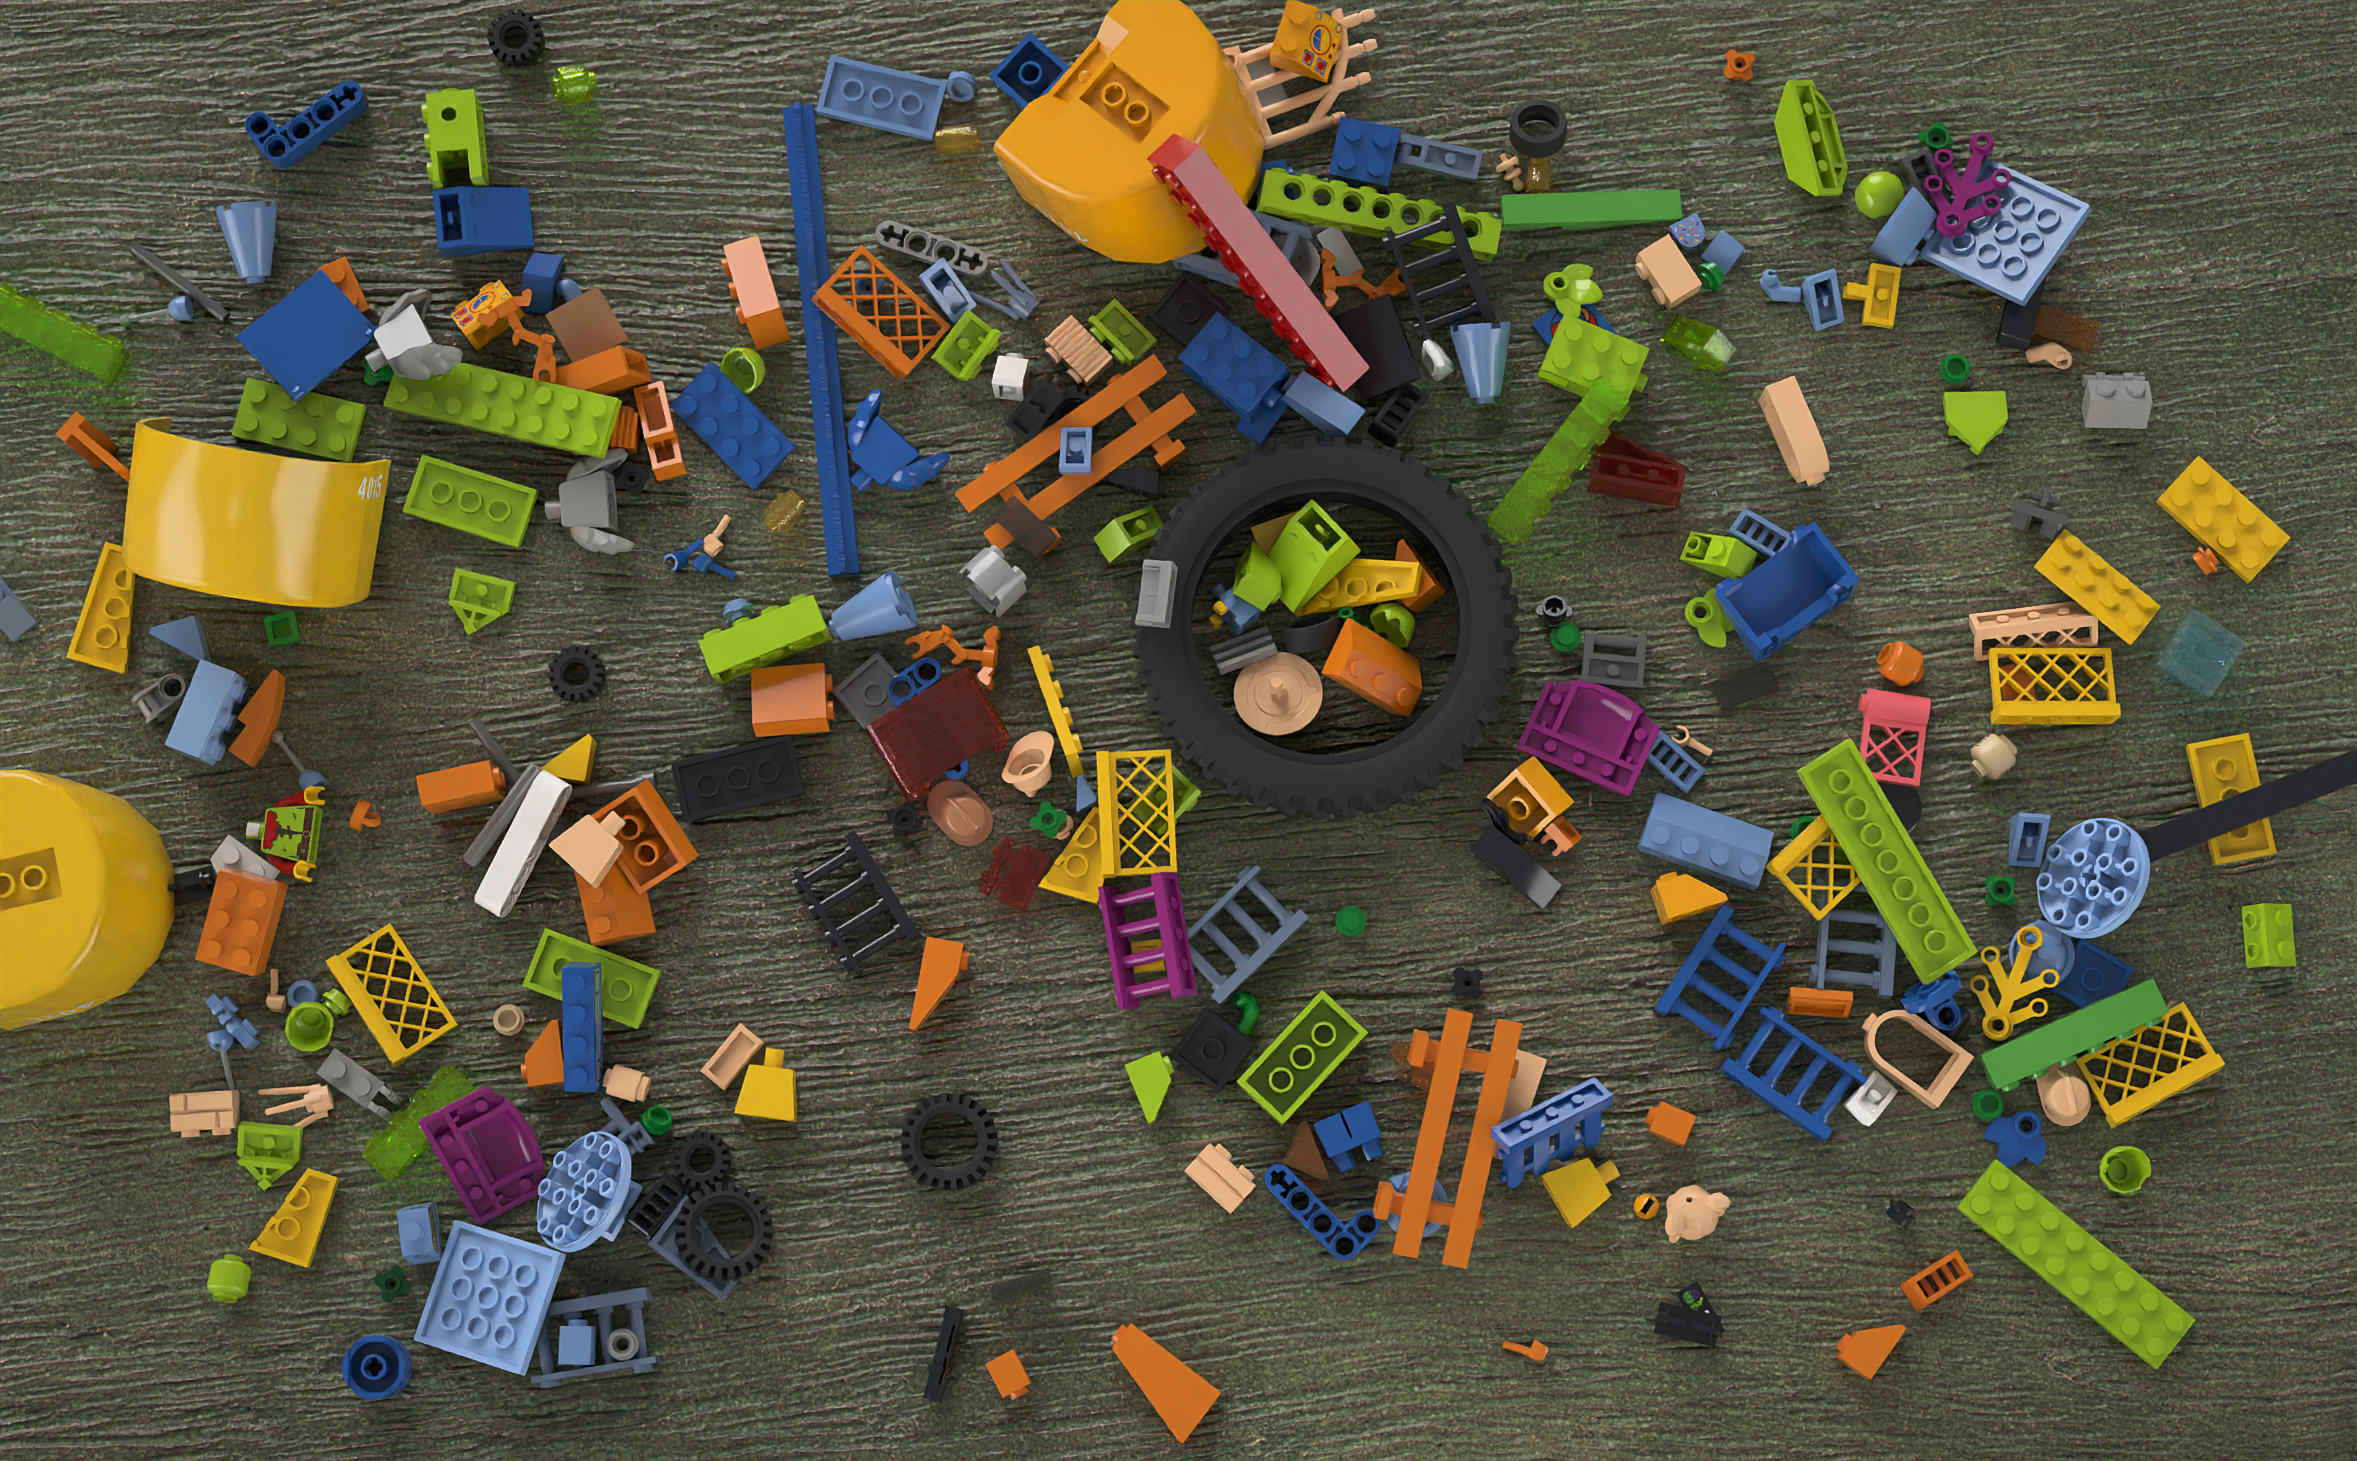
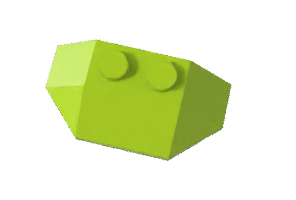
M1789 80L1785 84L1774 120L1788 179L1814 196H1838L1843 191L1842 186L1846 180L1848 165L1834 112L1825 98L1816 90L1813 80Z

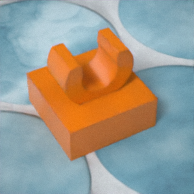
M1561 815L1544 830L1547 834L1542 837L1541 843L1545 844L1548 840L1553 839L1557 843V849L1552 852V855L1557 856L1562 851L1566 853L1583 837Z

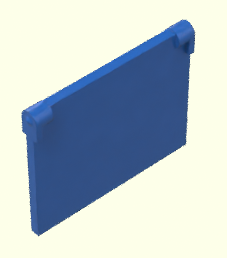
M319 270L238 334L236 338L285 390L294 402H298L376 339L374 332L377 328L356 308L322 270Z

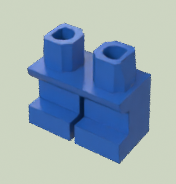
M1368 1100L1341 1112L1352 1138L1349 1137L1339 1113L1313 1124V1128L1321 1141L1328 1159H1333L1334 1164L1341 1173L1356 1167L1350 1152L1352 1149L1361 1146L1367 1161L1383 1155L1379 1140L1381 1133Z

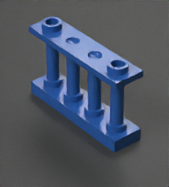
M1724 904L1718 909L1653 1009L1662 1017L1668 1011L1673 1014L1677 1012L1715 1037L1716 1040L1711 1046V1049L1714 1051L1719 1050L1721 1046L1724 1048L1728 1047L1736 1035V1032L1732 1031L1736 1022L1770 970L1774 969L1777 971L1787 956L1782 953L1786 947L1784 943H1779L1773 951L1733 924L1734 921L1730 919L1734 911ZM1719 934L1722 936L1728 935L1767 961L1757 976L1716 950L1717 946L1713 942ZM1702 959L1706 962L1710 960L1750 987L1741 1002L1699 976L1700 972L1696 968ZM1685 985L1689 988L1695 987L1733 1012L1724 1028L1683 1002L1684 998L1679 996Z
M1772 1006L1769 1009L1762 1007L1757 1012V1015L1764 1019V1022L1739 1058L1735 1057L1734 1060L1727 1058L1718 1071L1823 1142L1833 1131L1827 1126L1829 1123L1827 1119L1851 1083L1855 1082L1860 1086L1865 1084L1868 1078L1862 1075L1864 1070L1850 1060L1847 1063L1843 1062L1785 1022L1786 1016ZM1774 1028H1777L1790 1037V1040L1766 1075H1761L1760 1078H1757L1749 1072L1751 1069L1749 1065ZM1803 1046L1816 1055V1058L1792 1093H1787L1786 1096H1783L1775 1090L1777 1087L1775 1083L1799 1047ZM1829 1064L1842 1073V1076L1818 1111H1813L1812 1114H1809L1801 1108L1803 1105L1801 1101L1825 1065Z

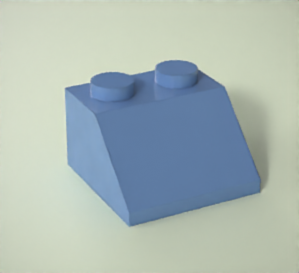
M1912 187L1869 250L1890 266L1900 268L1904 264L1910 266L1920 252L1916 249L1917 245L1921 240L1927 243L1937 229L1933 223L1938 215L1916 188Z

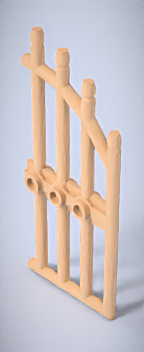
M1342 8L1331 12L1332 18L1345 26L1333 62L1335 68L1331 84L1263 108L1257 96V91L1302 75L1280 70L1251 80L1246 64L1269 57L1273 43L1241 53L1239 45L1223 49L1254 103L1265 141L1263 151L1330 128L1332 125H1338L1340 118L1346 117L1344 112H1336L1331 116H1326L1341 92L1371 81L1369 72H1362L1356 74L1355 77L1345 78L1348 61L1350 58L1362 55L1363 52L1373 51L1378 47L1375 39H1368L1361 44L1357 43L1349 46L1347 29L1360 25L1361 22H1368L1374 19L1376 15L1373 9H1366L1359 14L1355 13L1344 17ZM1321 100L1307 123L1272 135L1267 122L1268 118Z

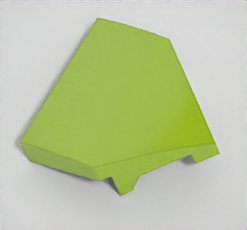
M2005 391L1944 392L1945 422L1949 426L1947 434L1959 437L1971 446L1970 450L1979 455L1996 435L2002 433L2003 427L2007 423L2008 412Z
M455 568L449 594L450 601L448 603L450 606H453L468 635L510 611L517 582L462 568Z
M241 1121L238 1125L237 1155L240 1159L237 1163L240 1166H245L259 1181L258 1185L265 1191L300 1160L303 1127Z

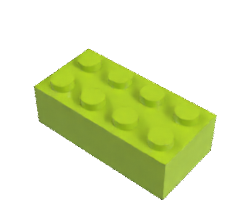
M807 594L798 595L789 600V605L781 608L777 605L762 610L759 617L751 620L749 617L741 618L732 623V628L722 632L721 629H714L703 635L704 639L699 640L698 643L709 671L718 685L748 674L753 668H763L832 640L814 596L807 597Z
M1321 990L1237 1080V1085L1283 1126L1359 1045L1368 1032Z

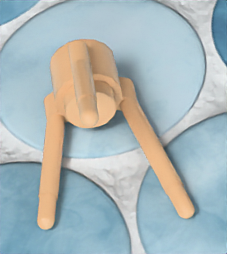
M320 1083L311 1086L270 1088L258 1091V1094L261 1096L308 1093L304 1095L302 1100L265 1110V1114L270 1115L306 1106L308 1113L315 1112L293 1126L304 1128L320 1118L329 1116L328 1110L334 1109L329 1086L321 1087Z

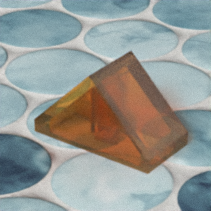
M1307 1120L1300 1122L1283 1165L1321 1182H1325L1330 1178Z

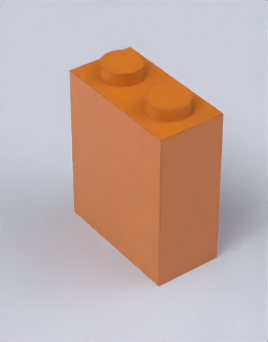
M824 663L751 669L752 724L756 737L830 731L829 720L835 719L834 702L829 701L828 692H834L833 676L832 674H827Z
M490 760L416 776L421 805L432 814L505 799L504 790L508 789L506 776Z

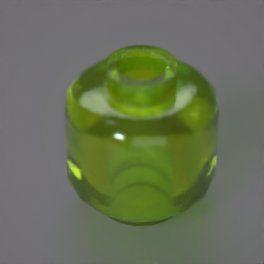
M581 63L559 67L556 69L554 76L550 77L551 89L555 100H560L566 106L589 101L592 98V90L597 89L594 72H588L587 68Z

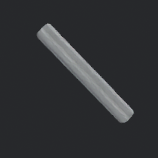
M533 763L526 768L463 855L465 862L473 867L480 864L519 810L537 775L544 771L541 767Z

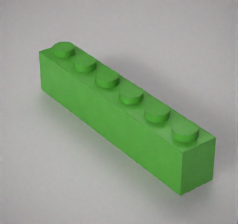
M2147 978L1978 1054L1977 1057L1992 1089L1998 1090L2001 1088L2004 1093L2020 1086L2018 1080L2030 1075L2033 1080L2049 1073L2047 1067L2059 1063L2060 1067L2078 1060L2076 1054L2084 1050L2091 1054L2105 1048L2104 1041L2113 1037L2120 1041L2134 1035L2133 1028L2142 1024L2146 1028L2163 1022L2161 1016L2169 1013L2154 979Z

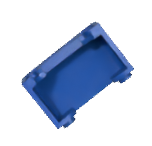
M1815 522L1807 527L1802 524L1793 530L1789 535L1792 539L1784 549L1742 579L1736 578L1732 580L1728 577L1715 588L1717 590L1714 595L1715 599L1757 662L1771 655L1842 604L1857 588L1860 579Z

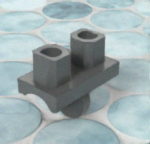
M2047 485L2042 487L2041 492L2029 491L2027 499L2038 501L2037 504L2012 498L2010 504L2013 510L2011 518L2012 527L2028 531L2032 516L2042 518L2038 533L2053 539L2056 538L2062 524L2067 525L2069 516L2065 512L2046 507L2047 504L2057 507L2060 498L2050 496L2051 486Z

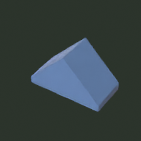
M1835 269L1806 277L1801 285V296L1815 331L1844 322Z
M189 616L151 628L149 634L198 661L202 659L212 663L202 622L196 616Z
M2017 813L2010 818V866L2040 868L2050 815Z

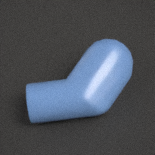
M1768 269L1763 272L1760 278V285L1770 299L1782 302H1800L1801 287L1783 286L1775 270Z
M571 279L560 280L556 285L557 294H561L567 302L583 294L577 283Z

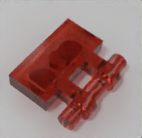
M1003 836L999 846H995L992 852L994 857L988 870L983 871L980 878L982 883L978 892L989 897L993 886L998 887L1001 891L997 901L1026 913L1051 856L1025 844H1022L1017 855L1010 851L1014 840ZM1005 861L1013 864L1006 880L999 877Z

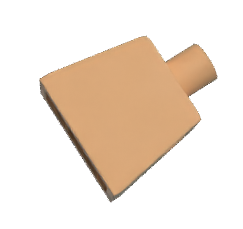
M614 811L600 824L588 814L554 839L549 846L596 889L624 848L614 836L626 822Z

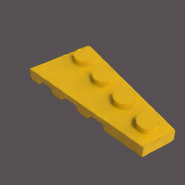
M1039 645L1029 648L1027 650L1050 716L1055 725L1061 747L1066 756L1073 778L1080 774L1084 775L1078 752L1083 751L1078 734L1071 735L1068 726L1074 723L1068 707L1061 708L1059 699L1064 696L1058 680L1053 682L1049 673L1054 671L1049 654L1042 655Z

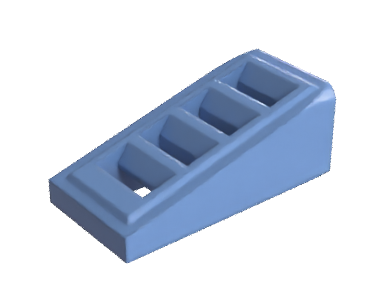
M1746 507L1743 508L1728 531V534L1766 559H1770L1777 554L1774 551L1781 540L1784 541V544L1779 551L1784 549L1792 539L1789 536V532ZM1752 520L1754 523L1746 535L1741 533L1748 521ZM1761 526L1764 530L1755 541L1752 538ZM1771 533L1775 535L1767 547L1763 546Z
M1662 730L1659 731L1646 762L1687 794L1706 770ZM1661 742V747L1652 755L1651 752ZM1668 750L1672 751V754L1662 764L1660 762L1662 757ZM1680 758L1682 762L1671 772L1669 769ZM1689 765L1692 770L1681 781L1678 777Z

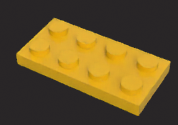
M2199 456L2155 501L2203 545L2210 548L2221 561L2247 584L2291 538Z
M2066 529L2060 533L2034 566L2035 569L2129 645L2138 638L2161 607L2149 595L2141 591L2127 577L2120 574L2104 561L2101 556L2094 553Z
M2249 733L2191 743L2185 746L2200 809L2261 786ZM2269 817L2208 840L2213 866L2277 853Z

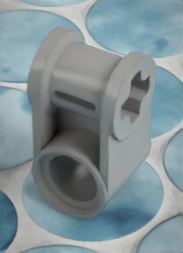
M168 674L150 687L138 692L131 699V702L134 706H138L145 716L147 727H152L164 721L171 713L181 707L191 682L177 674ZM177 682H181V692L177 696H172V686Z

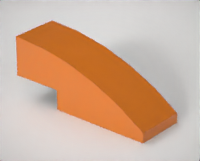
M663 381L634 388L643 434L657 481L687 474Z
M275 669L272 670L237 717L246 726L228 749V751L254 769L266 752L271 742V734L275 732L281 715L286 677Z

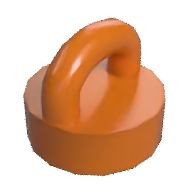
M363 799L358 801L349 821L350 828L360 832L364 826L376 827L380 825L381 817L371 811L372 803Z

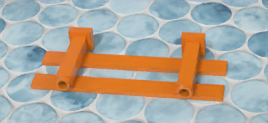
M1155 354L1145 359L1126 374L1118 373L1107 381L1106 384L1108 386L1002 461L998 462L995 460L983 468L982 471L984 473L955 493L969 514L997 494H999L1010 509V514L983 532L991 545H995L1002 550L1027 533L1033 541L1029 544L1030 549L1036 558L1040 559L1063 542L1055 527L1048 530L1042 521L1098 483L1109 473L1118 469L1149 446L1156 452L1154 461L1161 472L1186 456V448L1181 441L1177 439L1175 442H1172L1167 435L1171 430L1196 414V410L1185 395L1180 393L1153 413L1150 412L1139 397V394L1168 375V372ZM1123 407L1135 426L1091 456L1092 475H1064L1030 500H1026L1014 482L1060 451L1061 427L1093 428Z
M1448 1008L1440 1042L1430 1040L1426 1031L1414 1029L1407 1058L1409 1064L1422 1067L1424 1061L1434 1062L1435 1067L1406 1194L1394 1192L1392 1183L1379 1181L1373 1214L1375 1218L1383 1220L1388 1219L1389 1213L1400 1215L1392 1253L1416 1259L1418 1258L1426 1221L1450 1226L1441 1263L1467 1269L1475 1230H1481L1484 1219V1212H1480L1496 1143L1491 1138V1128L1501 1122L1510 1078H1516L1519 1060L1515 1059L1523 1024L1497 1018L1490 1052L1466 1047L1473 1013ZM1462 1068L1485 1073L1456 1201L1455 1204L1432 1200L1431 1197Z

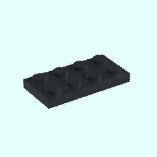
M791 734L671 763L683 819L686 824L806 795Z

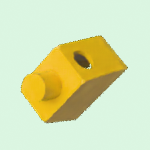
M766 1048L764 1066L749 1065L735 1107L736 1114L797 1122L796 1072L791 1069L782 1068L784 1050Z
M1588 1157L1548 1172L1539 1178L1571 1229L1611 1196L1605 1184L1617 1178L1620 1174L1611 1160L1595 1168Z

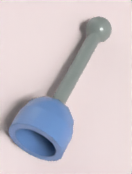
M187 295L172 299L167 309L134 316L124 314L120 316L119 322L122 326H129L131 322L168 314L178 321L189 320L193 318V307Z
M279 731L273 732L271 734L272 742L279 744L301 773L299 776L301 789L305 791L308 786L324 787L327 781L323 775L314 769L306 770L283 741L282 733Z
M227 1029L207 1033L210 1047L221 1053L228 1089L235 1090L227 1050L233 1044V1036L230 1035Z

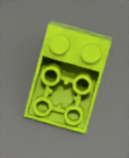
M1313 499L1289 520L1267 555L1282 573L1281 587L1283 591L1279 598L1294 614L1361 552L1353 540Z

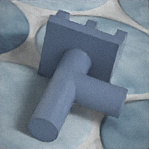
M610 1096L600 1102L612 1121L599 1131L608 1132L612 1135L620 1131L621 1134L617 1137L628 1147L631 1160L633 1159L632 1156L638 1151L642 1153L644 1151L643 1147L648 1143L650 1145L655 1143L640 1122L637 1121L630 1125Z

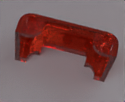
M971 667L955 672L873 721L864 730L868 740L905 801L911 798L913 801L924 797L929 793L928 787L933 779L982 750L985 752L991 750L992 753L1001 751L1008 745L1007 741L1011 739L1010 733Z

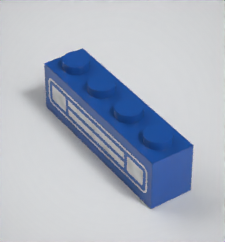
M570 962L562 967L564 1091L595 1092L602 1087L604 1079L601 962Z

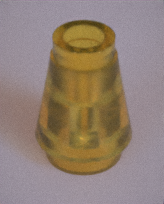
M1530 157L1524 184L1527 194L1551 193L1554 189L1548 157Z

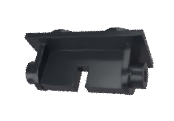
M212 866L174 875V883L168 885V891L174 893V906L212 897L215 887Z
M1660 1302L1653 1333L1715 1347L1720 1334L1722 1316Z

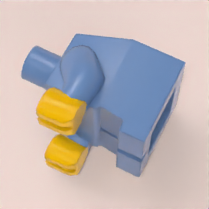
M1220 583L1212 590V593L1218 598V601L1213 605V610L1217 614H1213L1208 619V623L1214 629H1218L1226 622L1231 626L1230 632L1237 637L1258 620L1262 610L1233 594V587L1227 591Z

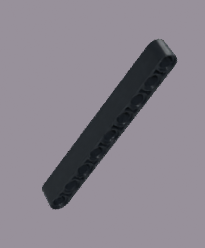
M2357 749L2139 832L2138 834L2147 847L2150 862L2356 784Z

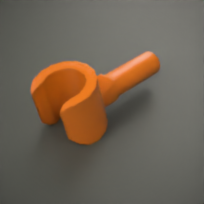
M1504 1340L1502 1348L1522 1353L1537 1362L1544 1360L1549 1351L1548 1347L1534 1340L1530 1349L1524 1345Z

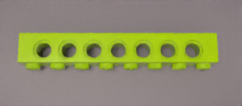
M1282 168L1266 169L1261 179L1256 211L1263 214L1296 219L1305 223L1380 239L1387 236L1384 227L1390 226L1395 236L1430 223L1432 220H1437L1439 215L1444 214L1442 208L1436 206V203L1431 200L1420 199L1417 202L1407 200L1405 195L1399 193H1390L1389 196L1379 194L1376 189L1371 187L1356 189L1348 187V184L1342 181L1332 180L1330 183L1318 181V177L1310 174L1290 175L1289 171ZM1288 188L1295 190L1298 194V199H1288L1284 194V190ZM1313 196H1324L1328 205H1317ZM1343 202H1353L1357 207V211L1353 213L1346 211ZM1456 206L1462 225L1470 227L1474 232V237H1467L1474 258L1491 262L1497 253L1502 220L1496 219L1495 215L1488 212L1473 214L1465 212L1463 207ZM1373 208H1382L1386 213V218H1377L1373 214ZM1402 214H1411L1415 218L1416 224H1406L1402 219ZM1440 231L1411 242L1408 245L1441 251L1449 248V244L1454 241L1450 231L1446 233Z

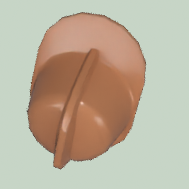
M946 780L934 786L927 800L928 813L949 838L957 844L964 846L978 845L986 840L992 830L993 818L988 806L979 796L961 781Z

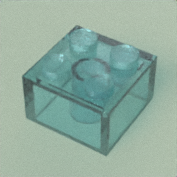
M2192 609L2184 616L2153 666L2207 699L2216 692L2246 644V641L2197 610Z

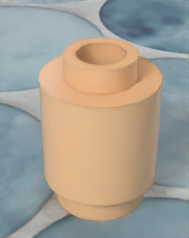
M615 1064L613 1070L607 1069L602 1086L607 1087L606 1094L631 1102H636L637 1100L644 1102L650 1088L651 1078L646 1077L644 1072Z

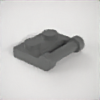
M1585 629L1581 681L1606 687L1642 690L1647 635L1637 634V637L1597 634L1595 630ZM1595 645L1635 649V657L1593 653V648Z

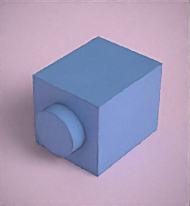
M569 1320V1326H560L558 1364L595 1365L596 1327L588 1326V1320Z

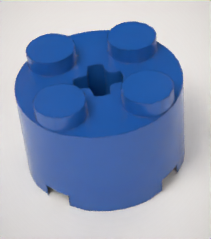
M369 1335L360 1338L346 1352L342 1362V1374L346 1384L357 1395L367 1399H385L405 1389L412 1374V1359L405 1344L399 1340L385 1335ZM377 1362L383 1364V1369L378 1372L372 1370V1364Z

